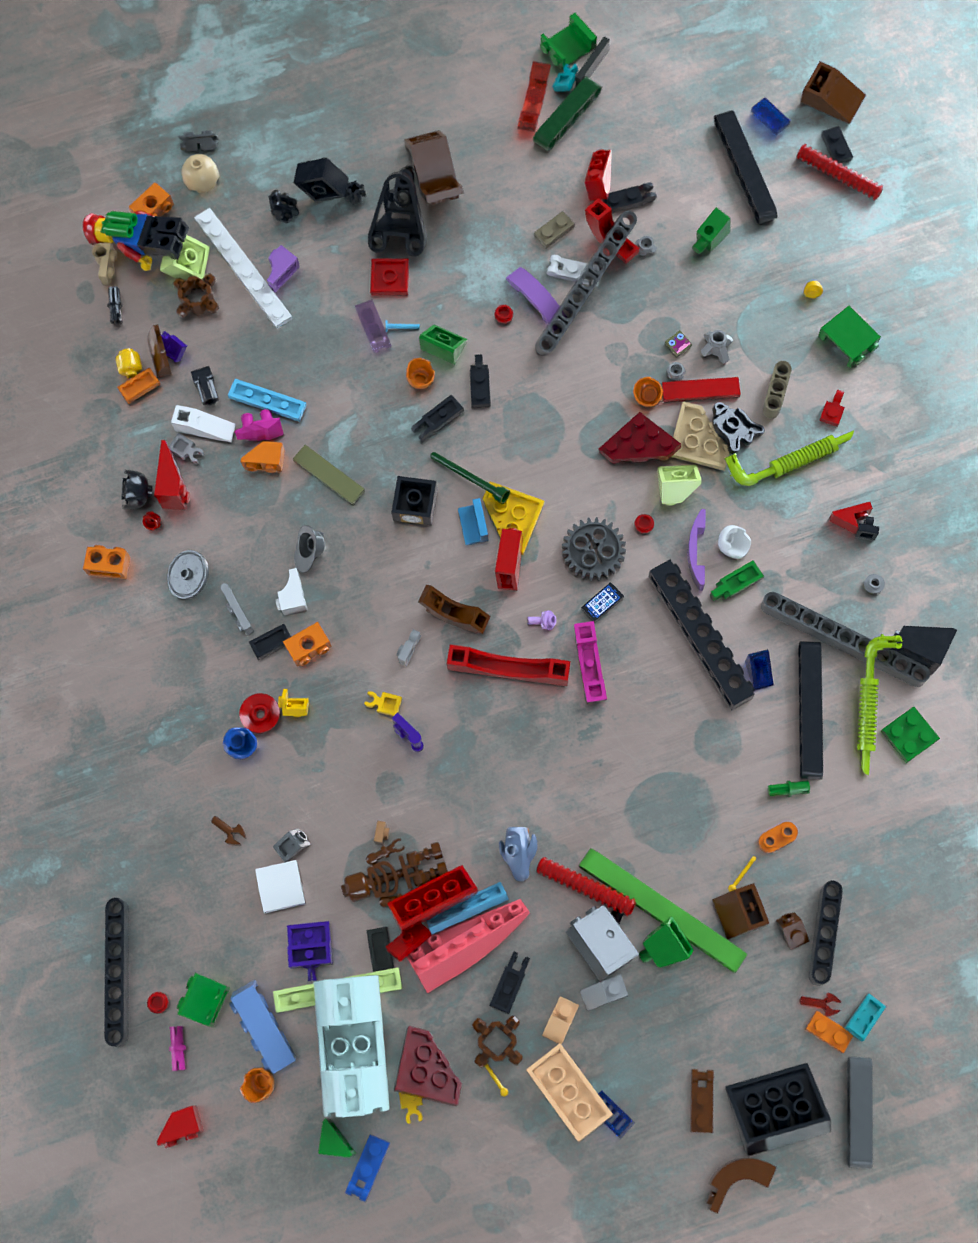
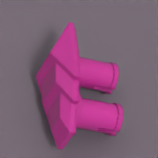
M268 409L260 412L261 420L253 421L252 414L245 413L241 416L242 428L235 430L237 440L264 441L282 436L284 433L280 418H272V412Z

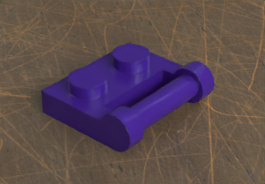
M397 712L392 717L395 733L402 739L406 737L410 741L413 751L421 752L424 745L421 741L420 733Z

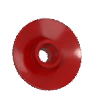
M264 693L249 696L240 707L239 716L241 723L253 733H265L275 727L280 717V708L277 701ZM259 712H264V717L258 718L257 715Z

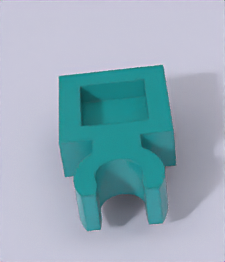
M576 63L571 68L568 64H565L564 72L558 74L552 85L555 92L571 90L575 83L576 74L579 71Z

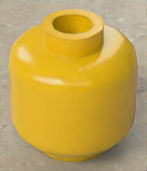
M133 349L120 350L119 354L115 357L117 370L120 375L126 376V378H133L141 372L142 363L140 355Z

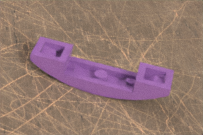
M519 267L508 275L506 280L517 292L520 291L528 299L548 325L560 306L536 278L522 267ZM562 310V315H563L565 318H568V317L566 316V314L564 313V311ZM552 325L553 331L558 329L557 326Z
M701 509L694 521L687 551L690 574L699 591H703L705 585V566L697 565V534H704L706 509Z

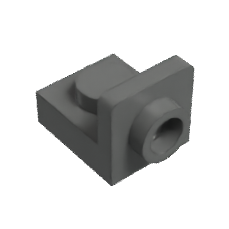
M294 829L286 833L273 848L284 862H289L303 848L308 847L310 842L303 831Z

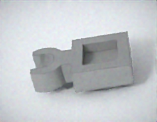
M180 433L177 434L169 445L173 454L183 460L188 456L194 464L199 463L194 458L196 454L205 455L200 448H194L195 443Z
M413 629L405 645L399 647L397 656L400 664L407 666L415 646L421 638L420 632Z

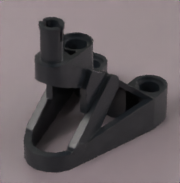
M410 165L403 167L398 172H393L384 182L368 232V246L373 252L380 253L384 251L389 243V235L405 237V249L411 256L420 255L426 246L427 233L416 193V185L414 184L415 170ZM396 178L394 189L390 190L389 181ZM400 193H406L409 199L403 200L400 197ZM384 203L385 214L378 220L382 204ZM392 213L410 214V219L393 218ZM374 238L382 239L383 244H377ZM417 241L420 244V247H413L411 242Z

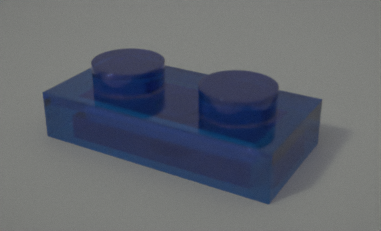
M766 97L751 108V112L775 135L790 125V120Z

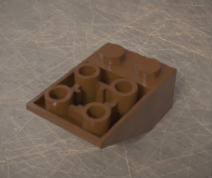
M819 61L803 89L800 102L850 124L866 94L838 69Z

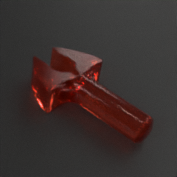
M826 993L825 999L800 997L801 1005L822 1008L825 1011L824 1015L826 1017L841 1011L833 1010L827 1005L830 1002L842 1003L832 993Z

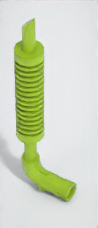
M854 430L837 438L829 435L822 438V440L820 439L815 443L813 442L808 446L769 462V468L756 474L751 473L747 475L745 470H742L736 453L724 458L731 472L730 477H733L740 485L751 486L770 475L778 478L838 451V445L851 440Z
M881 634V636L869 641L865 650V658H867L866 678H860V685H862L860 686V689H862L860 697L862 698L859 699L861 701L859 703L861 705L859 707L861 709L859 711L861 714L859 718L861 719H858V722H860L858 723V726H860L858 727V730H860L858 734L860 736L857 738L860 739L857 740L859 742L857 750L862 751L861 769L868 776L870 751H876V745H874L876 743L874 741L876 733L874 731L877 730L875 728L877 727V724H875L877 723V720H875L877 712L875 710L878 709L876 708L878 706L876 704L878 702L876 700L878 698L876 695L878 691L876 690L879 689L877 687L879 686V679H874L875 658H877L878 650H883V648H901L902 643H896L902 642L900 635L884 636V634Z

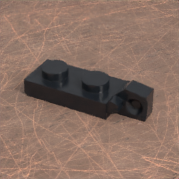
M482 354L475 355V365H471L470 370L472 408L491 407L488 365H483Z

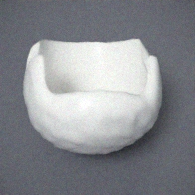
M734 525L724 527L718 539V546L721 552L734 559H741L747 555L751 546V539L745 533L746 530Z

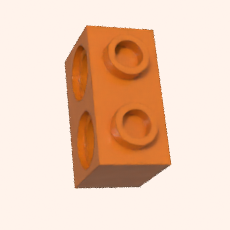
M101 545L87 546L83 570L87 575L126 579L130 555L121 547L107 549ZM97 557H101L98 563H94ZM116 559H121L119 564L113 565Z

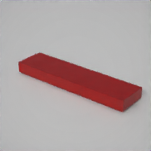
M739 377L662 382L663 402L736 398L741 395Z

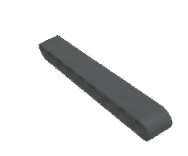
M625 211L616 219L537 340L535 349L538 354L547 355L555 349L636 225L637 216L634 212ZM623 217L630 221V225H626L623 222ZM613 233H617L620 240H615ZM603 248L609 250L610 256H606L603 253ZM593 264H597L600 268V271H595L593 269ZM583 279H586V280L589 281V283H590V286H589V287H586V286L583 285V283H582V280H583ZM573 294L579 297V303L574 302L572 299ZM562 310L569 312V318H565L562 315ZM552 325L559 328V334H555L552 331ZM542 341H546L549 344V350L542 347Z
M769 592L764 596L761 609L766 614L866 663L865 652H862L858 645L867 646L872 639L779 593ZM767 600H773L776 606H769ZM785 609H791L794 615H787ZM803 618L811 619L812 624L804 623ZM822 627H828L831 633H824ZM840 636H846L849 642H842ZM883 648V650H878L877 654H883L886 661H880L877 657L875 658L874 667L911 686L920 687L930 677L928 667L890 648ZM896 663H901L904 666V670L897 669ZM914 673H921L923 680L917 679Z

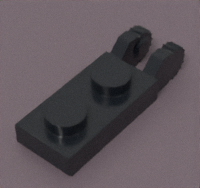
M649 182L643 183L640 186L610 192L608 199H603V202L612 208V213L652 202L657 199V195L655 192L646 193L654 188L653 183Z
M450 395L423 415L422 419L415 423L411 430L416 433L426 424L429 428L419 435L420 441L423 442L432 433H436L461 414L464 408L453 395Z
M515 951L510 958L508 966H505L489 1005L508 1015L525 977L524 973L530 961V958L526 956L521 964L520 972L512 969L518 958V953Z

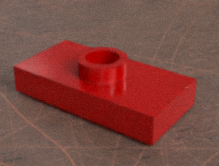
M420 923L412 929L401 933L386 946V949L401 962L432 936L431 931Z

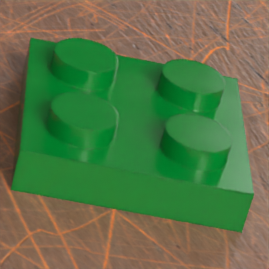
M914 706L881 730L882 734L906 764L940 739Z

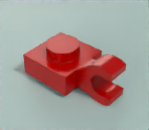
M837 389L833 401H826L819 421L838 427L845 407L840 406L844 391Z

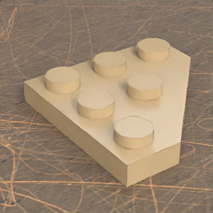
M683 401L673 438L681 443L682 448L672 458L725 471L727 463L724 458L729 457L730 453L727 445L724 444L721 437L715 432L713 423L706 416L703 407Z

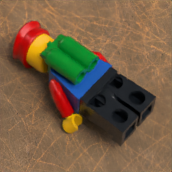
M140 210L133 213L111 211L110 213L107 212L106 217L90 213L83 220V233L91 245L116 243L117 248L126 257L136 263L141 262V268L145 271H149L151 268L152 258L148 256L150 254L170 256L171 259L178 260L183 247L181 242L185 241L189 229L181 217L154 216Z

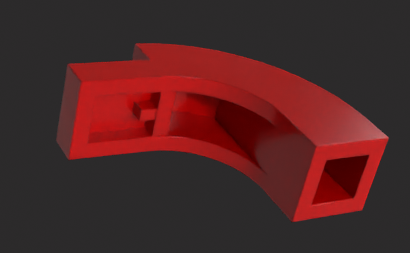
M598 198L585 209V216L593 235L601 244L613 226L614 220L612 208ZM613 233L614 239L620 240L619 235L617 233ZM626 238L616 256L627 264L639 253V247Z

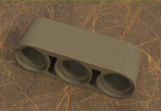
M786 361L776 363L766 394L762 412L765 417L770 419L776 418L779 415L792 371L791 365ZM778 371H783L786 374L781 375L778 373ZM773 388H779L781 391L776 392ZM768 405H774L776 409H771Z

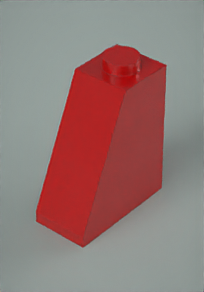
M516 528L502 529L495 568L498 589L518 591L523 535L522 531Z

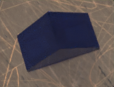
M769 650L748 654L745 664L754 689L758 690L773 686Z

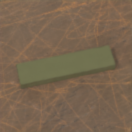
M304 445L293 458L295 463L351 505H354L365 492L362 486L307 445Z

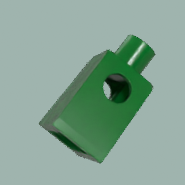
M716 207L696 232L697 242L692 246L693 250L698 254H701L705 248L713 251L731 232V218Z
M671 916L647 935L643 941L645 949L639 951V956L644 963L653 959L657 967L661 968L689 959L694 949Z

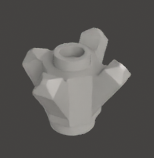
M721 330L709 331L704 334L708 343L701 350L703 356L716 355L719 356L722 363L728 362L729 356L726 345L733 342L732 338Z

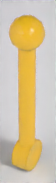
M755 856L751 858L735 882L728 886L729 892L736 889L738 883L757 859Z
M487 1063L485 1068L500 1089V1095L503 1097L507 1096L508 1089L502 1086Z

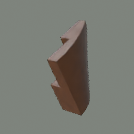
M158 324L153 325L149 331L147 342L156 376L159 378L171 375L172 372Z

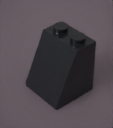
M903 626L900 631L896 630L893 635H900L902 637V642H896L902 643V647L890 649L925 665L930 670V675H933L941 666L957 629Z

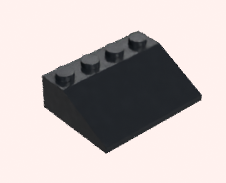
M808 1063L725 1086L747 1156L831 1132V1118Z

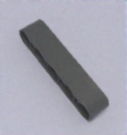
M848 1057L847 1164L849 1168L871 1169L873 1165V1077L871 1058Z

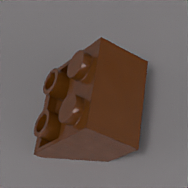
M754 883L712 899L727 940L770 924Z

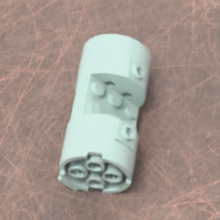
M379 975L314 981L324 1116L330 1117L332 1113L336 1112V1117H351L372 1114L377 1108H380V1111L389 1110Z

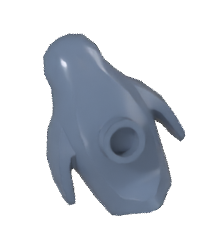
M509 827L506 830L505 845L502 840L499 841L500 853L512 871L515 880L523 882L529 877L530 863L537 851V838L535 834H532L530 841L529 829L526 827Z

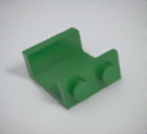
M576 13L569 16V25L549 39L544 33L541 35V50L545 54L547 53L551 57L553 64L559 66L562 71L565 64L572 65L597 47V36Z
M850 305L821 327L818 335L822 341L829 338L849 358L847 364L849 368L854 364H860L868 352L873 353L879 347L878 343L881 338Z

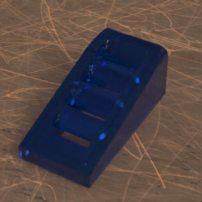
M601 1090L598 1094L602 1100L605 1099L607 1101L605 1104L608 1108L610 1106L613 1107L611 1110L613 1116L617 1112L620 1114L612 1124L609 1122L611 1118L604 1122V1124L621 1139L635 1122ZM625 1118L627 1121L617 1130L616 1127Z

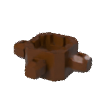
M206 274L202 280L197 276H191L186 281L181 278L175 279L173 285L178 290V298L181 302L176 310L178 316L184 318L190 311L195 315H201L206 310L211 313H216L219 310L211 288L216 281L212 274ZM196 288L198 290L201 289L207 294L202 296L201 302L197 301L196 303H191L185 297L192 293L191 289L195 290Z
M514 1015L505 1021L507 1023L505 1026L500 1021L491 1022L487 1027V1023L480 1018L473 1022V1029L477 1033H482L478 1038V1047L483 1052L479 1053L474 1061L480 1068L489 1062V1058L499 1062L509 1057L508 1060L514 1065H518L523 1059L517 1050H513L517 1043L516 1035L512 1033V1030H516L520 1024V1020ZM496 1027L512 1040L499 1056L483 1044Z

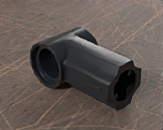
M206 366L191 371L202 404L210 406L219 401L210 367Z

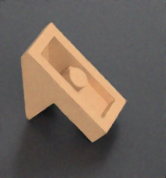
M560 996L542 1036L562 1044L579 1005Z

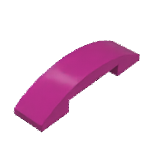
M594 621L574 624L586 701L590 703L607 700Z

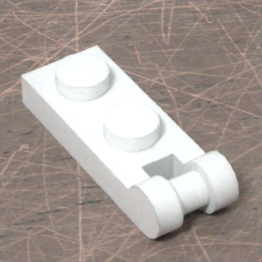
M551 255V265L547 269V275L576 282L588 263ZM593 265L595 271H600L598 265ZM558 266L563 267V270H559ZM583 279V280H582V283H583V284H588V285H590V283H589L588 280H586V279Z

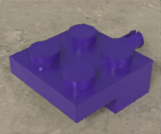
M330 922L287 925L289 968L307 969L308 982L317 981L316 968L322 965L333 964Z

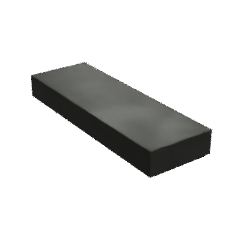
M602 38L577 73L575 87L586 76L591 77L608 53L610 39Z

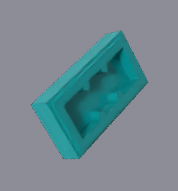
M868 993L844 1029L861 1042L864 1041L886 1006Z

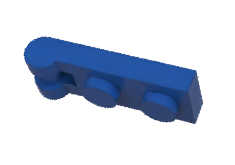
M371 1134L369 1135L345 1194L350 1196L352 1194L360 1197L359 1200L366 1202L390 1145L389 1142ZM358 1180L366 1182L364 1188L356 1186Z

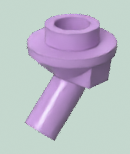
M550 610L544 611L541 617H527V624L541 625L542 629L552 630L556 625V616Z

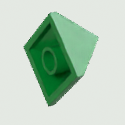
M432 325L419 336L422 351L454 365L468 340L437 325Z
M326 1118L322 1121L318 1154L354 1157L357 1153L332 1119Z

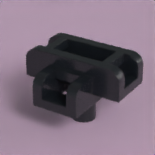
M274 190L268 196L271 214L276 216V220L289 223L293 216L295 217L299 214V209L296 208L297 199L289 197L288 193L280 194L279 190Z

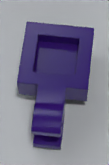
M163 331L161 337L167 356L175 362L181 361L187 345L175 335H170Z

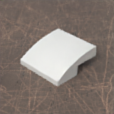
M296 860L255 869L264 914L305 904Z

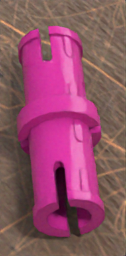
M177 1026V1035L176 1027H169L171 1039L169 1052H171L172 1071H178V1061L179 1070H186L184 1058L186 1045H184L183 1026Z

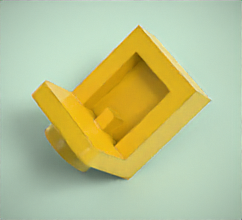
M283 689L282 696L278 697V707L282 708L283 716H307L309 698H288V689Z

